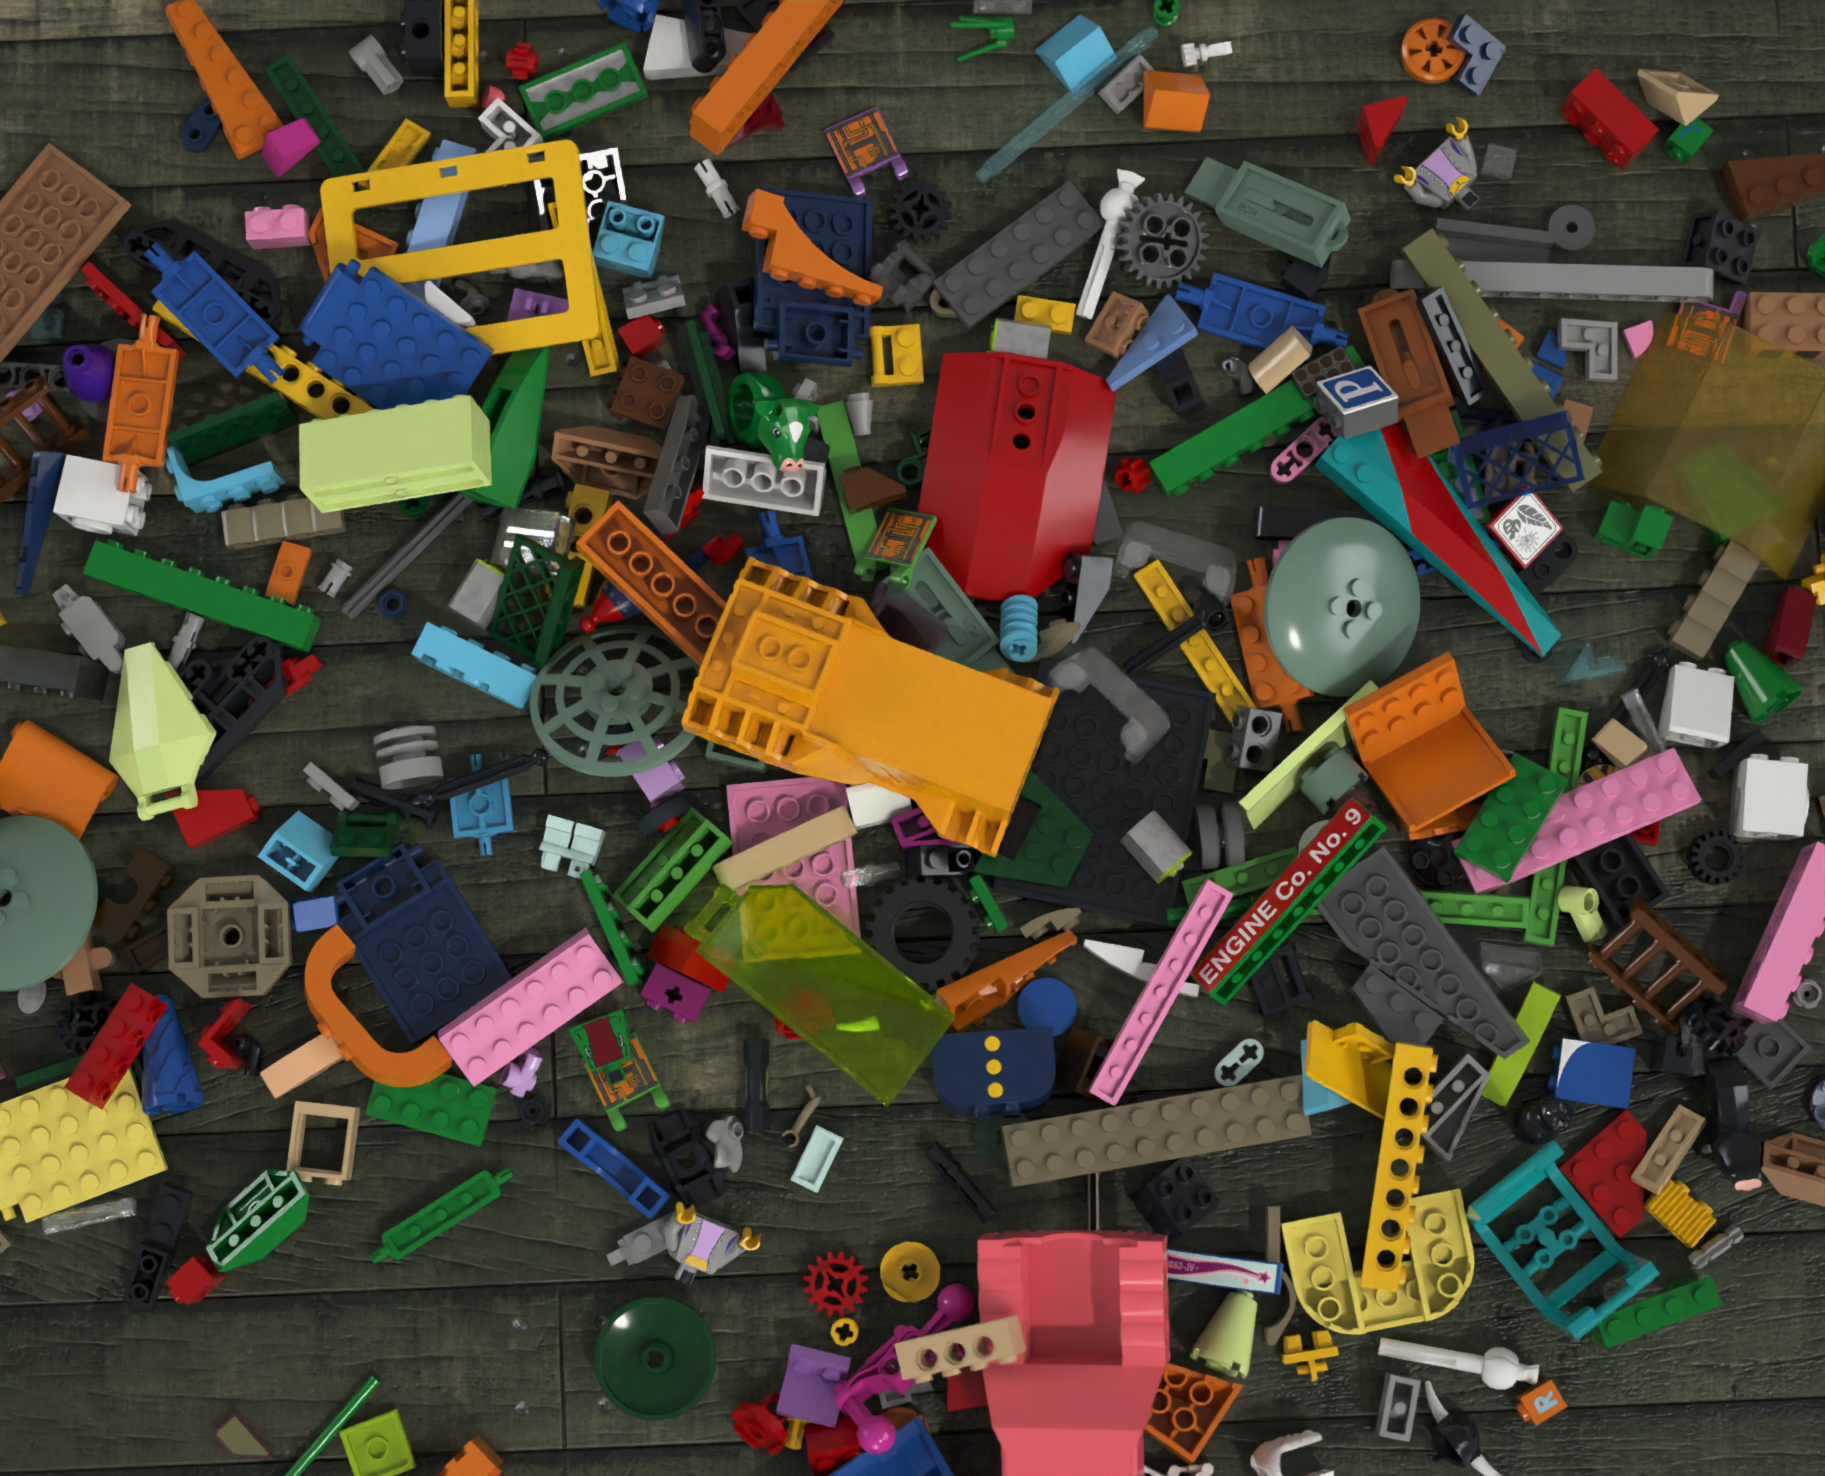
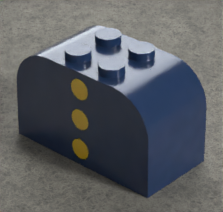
M1052 1027L931 1035L934 1092L939 1104L949 1113L957 1116H972L973 1120L990 1119V1115L1002 1114L1003 1118L1021 1117V1113L1038 1110L1050 1099L1055 1082Z

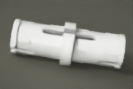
M710 159L702 161L708 170L707 173L700 163L697 164L694 170L705 184L708 197H713L724 218L732 216L726 207L727 204L734 214L737 213L740 207L727 190V182L724 179L721 180L712 165V161Z

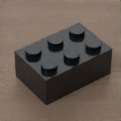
M1630 833L1567 859L1586 888H1593L1598 892V907L1614 930L1625 926L1631 921L1630 904L1637 897L1652 908L1671 896Z

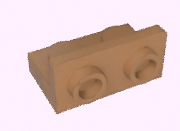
M1113 291L1084 341L1088 346L1111 355L1116 362H1119L1149 320L1150 313L1141 302Z

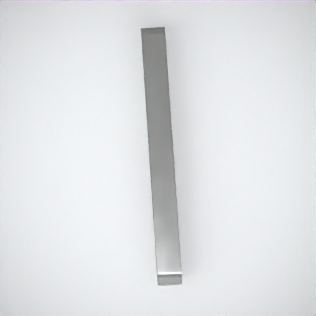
M1395 260L1390 263L1391 289L1401 293L1414 288L1416 293L1420 289L1425 288L1406 260ZM1462 261L1466 268V271L1463 272L1470 282L1474 280L1481 288L1483 295L1480 297L1705 303L1713 300L1714 270L1710 268Z

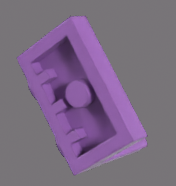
M791 1344L787 1370L776 1413L828 1427H835L840 1409L833 1401L838 1395L834 1390V1386L837 1383L842 1384L848 1378L851 1358Z

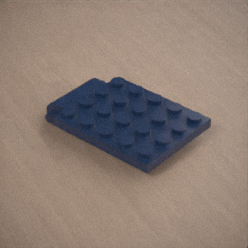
M766 187L759 188L760 190L785 197L783 203L788 212L817 248L847 271L871 282L868 278L870 275L869 269L871 268L872 246L871 199ZM756 238L754 331L773 333V339H765L764 349L773 351L774 359L777 361L851 367L853 359L862 360L864 355L863 348L853 347L854 341L867 342L870 338V306L857 305L853 302V299L847 297L835 298L828 296L825 293L826 291L817 288L805 289L798 286V282L788 279L786 281H779L771 278L770 274L762 272L769 238Z
M401 841L393 846L390 857H376L336 882V886L340 891L334 895H336L335 901L337 906L346 901L352 910L351 913L339 919L340 924L338 926L356 945L354 953L411 1045H415L460 1016L513 979L439 857L420 868L415 860V857L423 853L418 842L408 848Z

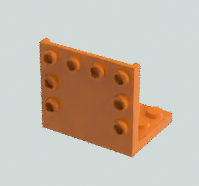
M1449 652L1438 656L1343 708L1360 765L1410 833L1419 830L1516 776L1514 767L1466 707L1455 660Z

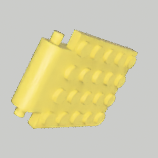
M131 1066L103 1110L65 1089L64 1086L70 1077L0 1103V1211L5 1221L17 1217L13 1208L16 1204L20 1205L25 1222L28 1223L168 1169L150 1117L143 1113L142 1095Z

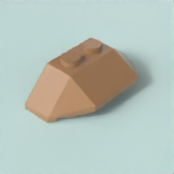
M589 425L557 429L554 434L551 459L561 467L575 484L607 490L612 495L638 499L649 493L663 447L649 437Z
M1794 1132L1765 1141L1762 1146V1172L1779 1194L1825 1207V1141Z

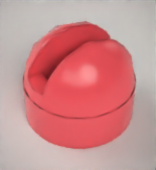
M488 85L482 97L481 107L487 109L497 97L505 101L504 93L500 89Z

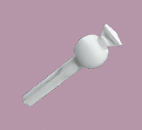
M1117 169L1118 188L1111 189L1101 200L1100 212L1106 223L1075 315L1084 319L1092 320L1119 240L1116 233H1121L1123 228L1119 225V222H1128L1129 219L1124 212H1135L1132 203L1139 202L1137 196L1133 193L1135 188L1145 178L1131 171Z
M1383 1337L1380 1339L1378 1355L1481 1374L1483 1382L1494 1389L1511 1388L1516 1380H1525L1531 1385H1535L1538 1382L1539 1364L1530 1366L1521 1364L1517 1355L1504 1347L1488 1349L1484 1356Z

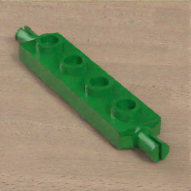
M507 1166L494 1175L487 1169L481 1171L383 1233L382 1241L384 1245L369 1253L370 1258L381 1253L372 1259V1262L376 1265L389 1255L397 1261L500 1197L502 1194L499 1185L515 1177L513 1172L508 1173L511 1171V1168Z

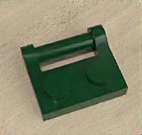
M339 810L338 823L329 847L331 856L390 857L400 827L399 811H388L387 814L351 813L350 810ZM350 825H386V828L350 827Z

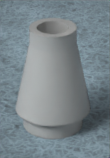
M870 393L846 395L847 402L844 404L853 429V435H870L873 400H870Z

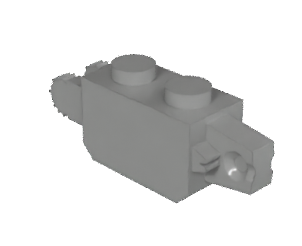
M65 584L52 594L61 610L58 615L64 621L60 626L71 639L74 636L81 644L78 650L85 658L103 663L111 672L120 675L124 659L120 650L125 646L126 638L97 601H94L91 597H80L69 585Z

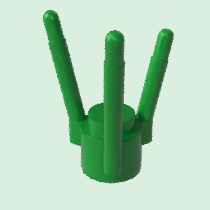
M960 15L958 19L967 22H951L949 25L951 28H988L990 39L996 40V42L958 56V62L996 48L1007 47V41L1014 40L1012 16Z

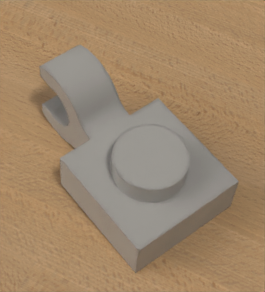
M914 1381L903 1395L892 1390L879 1393L882 1409L886 1411L913 1403L911 1394L931 1390V1381L917 1384Z

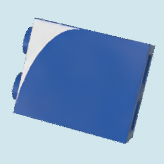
M1559 1038L1557 1044L1553 1043L1550 1058L1555 1063L1553 1074L1549 1073L1547 1091L1551 1092L1550 1096L1553 1098L1609 1106L1610 1108L1628 1109L1635 1048Z

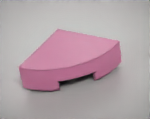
M1651 320L1625 329L1622 332L1632 359L1640 356L1652 341L1653 324Z

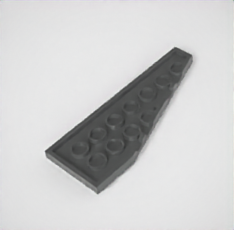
M1385 844L1351 867L1316 905L1346 947L1363 956L1374 967L1384 971L1395 979L1398 984L1433 1009H1437L1447 1016L1454 1024L1461 1026L1471 1033L1475 1039L1503 1059H1506L1530 1042L1528 1036Z

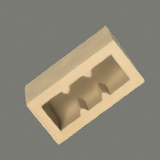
M1292 325L1249 363L1250 373L1261 389L1267 394L1311 356L1312 345Z

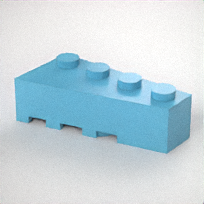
M429 622L426 623L411 653L418 661L525 712L528 711L531 692L537 677L536 669L524 663H521L520 667L510 663L511 658L501 652L495 651L492 654L483 649V644L468 638L466 641L457 637V632L445 626L439 628Z

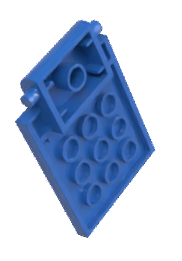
M351 259L347 266L343 263H338L299 325L300 330L304 333L301 339L304 344L312 346L315 341L321 345L311 363L379 410L392 409L401 404L415 405L431 399L439 401L450 399L455 395H466L494 349L375 266L369 268L366 275L362 277L357 273L361 267L357 260Z

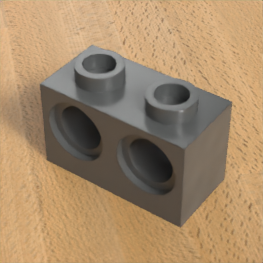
M1237 705V710L1232 717V737L1226 749L1227 764L1272 772L1282 713ZM1257 717V726L1255 729H1252V721ZM1251 746L1252 754L1247 759L1246 752L1248 748Z

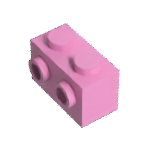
M285 205L282 207L283 209L271 210L269 207H255L253 211L245 212L246 241L253 250L311 246L308 235L311 228L310 217L305 209L300 208L299 205Z

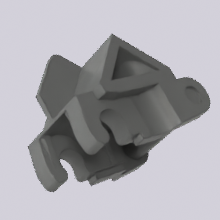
M903 240L894 246L886 258L869 269L870 275L868 278L875 284L883 286L882 296L877 301L879 306L889 297L896 305H899L908 313L933 288V281L942 274L940 272L935 273L909 247L910 243L907 240ZM904 258L920 274L909 279L898 266Z

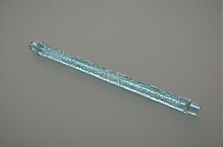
M1150 26L1144 32L1140 31L983 163V167L975 173L980 182L985 183L990 177L994 178L1126 67L1135 57L1152 45L1151 42L1159 36L1157 30Z

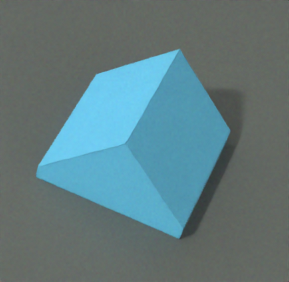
M1081 14L1035 49L1038 56L1071 94H1074L1117 59L1101 27Z

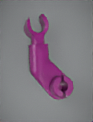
M709 302L705 308L700 310L699 316L715 346L714 352L727 361L737 351L727 345V338L715 320L720 315L719 309L715 304Z

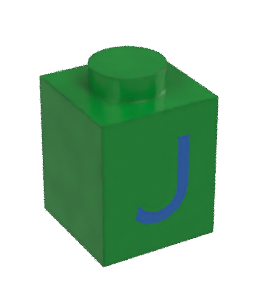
M1696 117L1687 126L1680 124L1666 141L1663 148L1667 150L1668 156L1674 161H1681L1686 165L1714 130Z

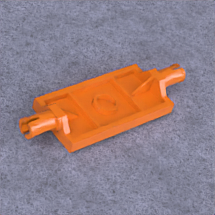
M142 314L140 317L138 340H135V343L131 345L118 344L102 460L121 465L117 491L128 493V491L130 493H137L139 468L142 466L164 468L168 442L167 434H169L180 352L177 349L160 347L156 343L160 317L150 315L148 318L147 314Z
M1265 557L1255 558L1254 561H1246L1252 582L1250 590L1232 594L1230 599L1254 704L1259 709L1271 707L1281 709L1285 734L1297 733V731H1304L1298 707L1301 704L1300 700L1314 696V692L1292 680L1278 664L1272 653L1264 624V597L1269 576Z

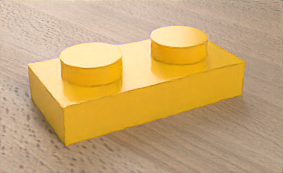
M1018 295L1014 320L1052 326L1051 332L1071 335L1076 304Z

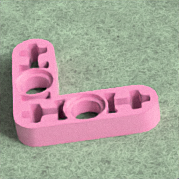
M1324 416L1318 418L1273 461L1269 472L1274 482L1281 485L1290 483L1324 450L1326 451L1330 447L1329 444L1332 443L1333 439L1328 434L1323 436L1319 434L1321 430L1319 425L1321 424L1325 427L1329 424ZM1331 429L1330 431L1331 435L1336 439L1339 433L1336 429ZM1308 443L1312 447V455L1308 458L1300 457L1296 451L1297 445ZM1290 453L1293 460L1301 466L1297 467V464L1294 463L1288 471L1290 476L1285 474L1279 476L1277 474L1279 470L1277 465L1285 466L1291 459L1287 456Z

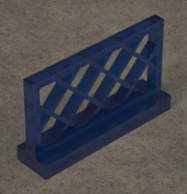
M1570 409L1461 437L1460 444L1450 447L1451 452H1454L1467 508L1472 509L1586 480L1571 423ZM1566 429L1569 442L1562 452L1549 444L1548 441L1554 432ZM1544 434H1548L1545 440H1542L1539 437H1537ZM1532 438L1542 444L1534 459L1519 451L1525 439ZM1519 441L1515 448L1509 445L1510 443ZM1498 446H1504L1512 451L1505 466L1490 458L1494 449ZM1545 447L1560 455L1552 470L1537 462ZM1569 448L1571 449L1572 457L1566 454ZM1490 449L1487 455H1484L1481 452H1479L1482 450ZM1474 453L1484 459L1476 473L1465 468L1463 455ZM1516 454L1531 462L1523 477L1508 469ZM1563 458L1574 463L1577 476L1565 478L1555 472ZM1487 462L1502 470L1494 484L1479 476ZM1534 465L1549 473L1542 485L1536 486L1526 480ZM1505 472L1520 481L1514 492L1507 493L1497 487ZM1467 474L1473 477L1470 483L1468 481ZM1552 476L1559 479L1557 481L1549 482ZM1476 480L1491 488L1485 499L1473 501L1471 488ZM1523 483L1530 487L1520 490ZM1494 490L1501 494L1498 496L1491 497Z

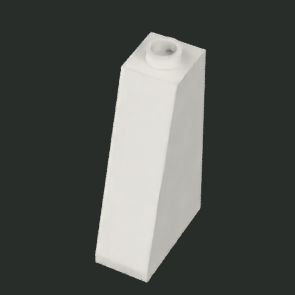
M656 14L643 67L645 78L656 80L722 75L727 71L726 65L735 53L740 55L745 49L744 43L750 33L723 28L726 55L711 72L703 74L695 70L691 64L685 21Z

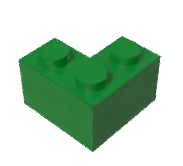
M1620 499L1616 501L1611 500L1605 506L1593 538L1649 560L1661 550L1673 516L1666 514L1667 510L1660 506H1644L1638 511L1633 509V505L1627 501Z

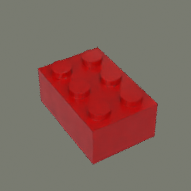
M1597 68L1571 91L1560 109L1565 120L1572 126L1576 125L1584 133L1583 135L1587 142L1592 146H1598L1605 153V159L1612 166H1618L1621 170H1624L1647 148L1659 131Z

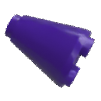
M78 344L69 347L63 356V373L65 384L70 392L80 400L91 403L110 399L117 354L108 347L98 344Z

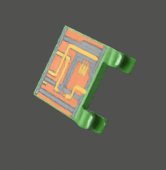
M889 508L865 558L855 566L854 573L862 576L861 580L863 582H871L875 576L876 563L895 566L898 568L892 573L891 581L897 583L899 589H909L912 583L913 569L936 524L937 518L932 515Z
M635 1032L631 1034L634 1061L622 1065L627 1081L624 1083L610 1086L605 1072L594 1075L589 1070L585 1060L581 1059L613 1128L618 1132L627 1128V1123L619 1108L651 1092L656 1106L661 1110L670 1106V1101Z

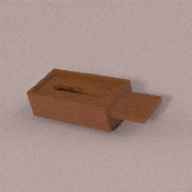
M1389 288L1376 293L1372 304L1357 310L1381 378L1398 395L1399 425L1406 423L1419 459L1461 443L1449 407L1456 405L1436 347L1415 303V300L1418 298L1414 288L1401 293Z

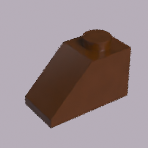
M860 466L850 467L843 471L844 475L839 476V482L850 515L906 498L907 495L904 485L868 467L863 469Z

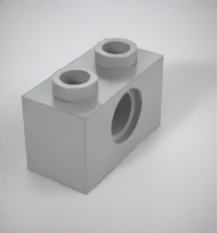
M1385 1373L1375 1428L1377 1435L1410 1442L1420 1380L1398 1374Z

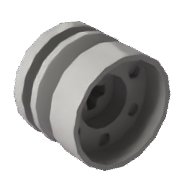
M402 726L381 733L373 738L374 746L383 748L375 753L376 758L391 760L390 763L378 769L382 789L412 788L437 782L444 778L441 758L426 755V753L439 747L437 741L429 740L436 736L435 727Z

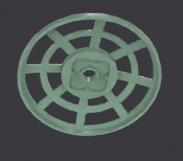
M634 624L613 625L595 629L590 633H584L557 650L536 677L530 699L533 727L539 741L547 752L560 763L573 770L603 777H620L643 773L659 767L674 758L695 738L696 735L682 730L676 738L658 750L651 734L660 729L670 719L674 711L684 714L685 709L688 707V703L679 700L681 684L677 671L694 667L698 677L700 666L689 656L671 661L659 649L646 644L650 636H654L680 648L662 630L650 626ZM637 633L633 641H611L596 645L594 639L603 636ZM580 645L584 647L586 651L574 658L562 674H548L554 665L567 653ZM615 648H629L624 659L607 661L602 651ZM641 651H644L654 656L662 664L646 669L637 663L636 660ZM589 657L596 665L586 677L571 675L578 665ZM669 674L671 680L670 696L654 692L652 679ZM541 685H557L555 702L558 714L543 724L538 707ZM565 687L581 688L582 700L566 708L564 701ZM616 688L625 689V692L619 696L610 694ZM652 703L665 707L658 717L645 726L641 716L647 712ZM587 711L592 718L597 720L594 731L583 728L572 718ZM630 723L634 730L633 732L620 735H606L609 725ZM565 724L576 736L590 742L586 757L576 756L563 749L549 734ZM639 740L647 754L638 759L623 762L598 761L602 745H623Z

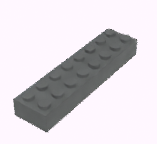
M694 394L678 397L643 510V513L662 535L676 533L679 530L712 420L710 414Z

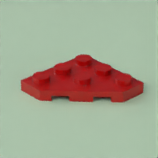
M1627 1109L1619 1113L1558 1167L1567 1181L1617 1238H1621L1643 1219L1644 1188L1634 1183L1631 1176L1646 1155L1647 1132Z

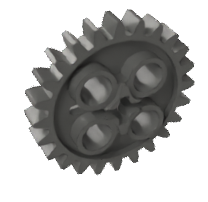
M1154 193L1153 200L1150 196H1143V205L1140 202L1132 203L1135 212H1124L1129 219L1128 222H1119V225L1124 228V232L1116 233V236L1123 239V243L1118 244L1116 249L1124 250V254L1118 260L1128 261L1124 271L1130 272L1134 270L1132 279L1139 280L1142 278L1141 285L1143 286L1152 284V288L1160 289L1162 285L1165 289H1171L1172 282L1174 285L1179 286L1180 281L1182 282V277L1187 280L1192 279L1190 270H1200L1196 264L1197 260H1206L1200 252L1202 249L1209 248L1208 245L1202 243V239L1208 237L1209 233L1201 232V228L1207 223L1205 221H1197L1201 211L1190 212L1193 203L1186 202L1183 204V196H1176L1174 200L1173 193H1165L1164 197L1161 193ZM1150 217L1155 221L1154 229L1151 232L1147 228V221ZM1177 221L1182 225L1181 233L1178 236L1174 231ZM1139 236L1185 241L1186 245L1181 247L1140 241ZM1148 246L1151 256L1148 261H1145L1143 251ZM1175 250L1178 254V260L1173 265L1170 261V255Z

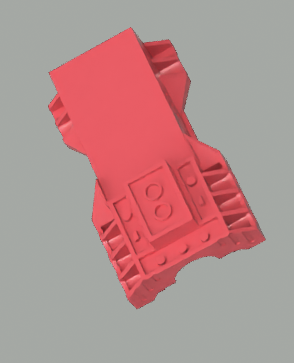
M1012 1230L999 1234L998 1232L983 1234L978 1239L979 1323L1018 1314L1026 1352L1016 1355L1017 1361L999 1365L998 1359L988 1361L989 1367L982 1369L992 1428L1001 1444L1002 1476H1144L1143 1429L1163 1372L1170 1360L1167 1235L1158 1233L1154 1235L1151 1232L1145 1231L1122 1232L1116 1230H1021L1017 1232ZM986 1337L985 1346L992 1352L993 1343L990 1338Z

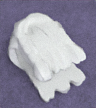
M1306 1430L1301 1434H1287L1285 1437H1278L1275 1440L1264 1442L1252 1454L1250 1466L1256 1471L1257 1476H1283L1280 1470L1281 1454L1323 1440L1322 1436L1318 1432ZM1322 1469L1304 1476H1334V1470Z

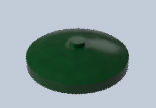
M668 1297L641 1298L620 1308L603 1326L595 1347V1373L606 1397L622 1412L637 1419L647 1421L672 1419L692 1409L710 1388L717 1366L715 1340L702 1316L687 1304Z

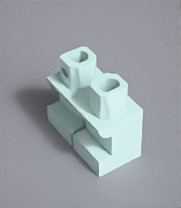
M548 814L544 838L539 848L543 851L541 868L557 872L561 857L572 860L567 875L581 879L579 874L588 871L590 865H595L606 832L602 829L581 823L576 824L573 821Z

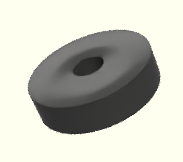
M1565 205L1558 208L1552 214L1546 231L1555 232L1553 246L1557 250L1564 253H1576L1585 249L1593 239L1595 221L1585 208L1578 205ZM1567 225H1572V226H1574L1575 229H1576V232H1575V233H1570V232H1568L1567 229H1566V226H1567Z

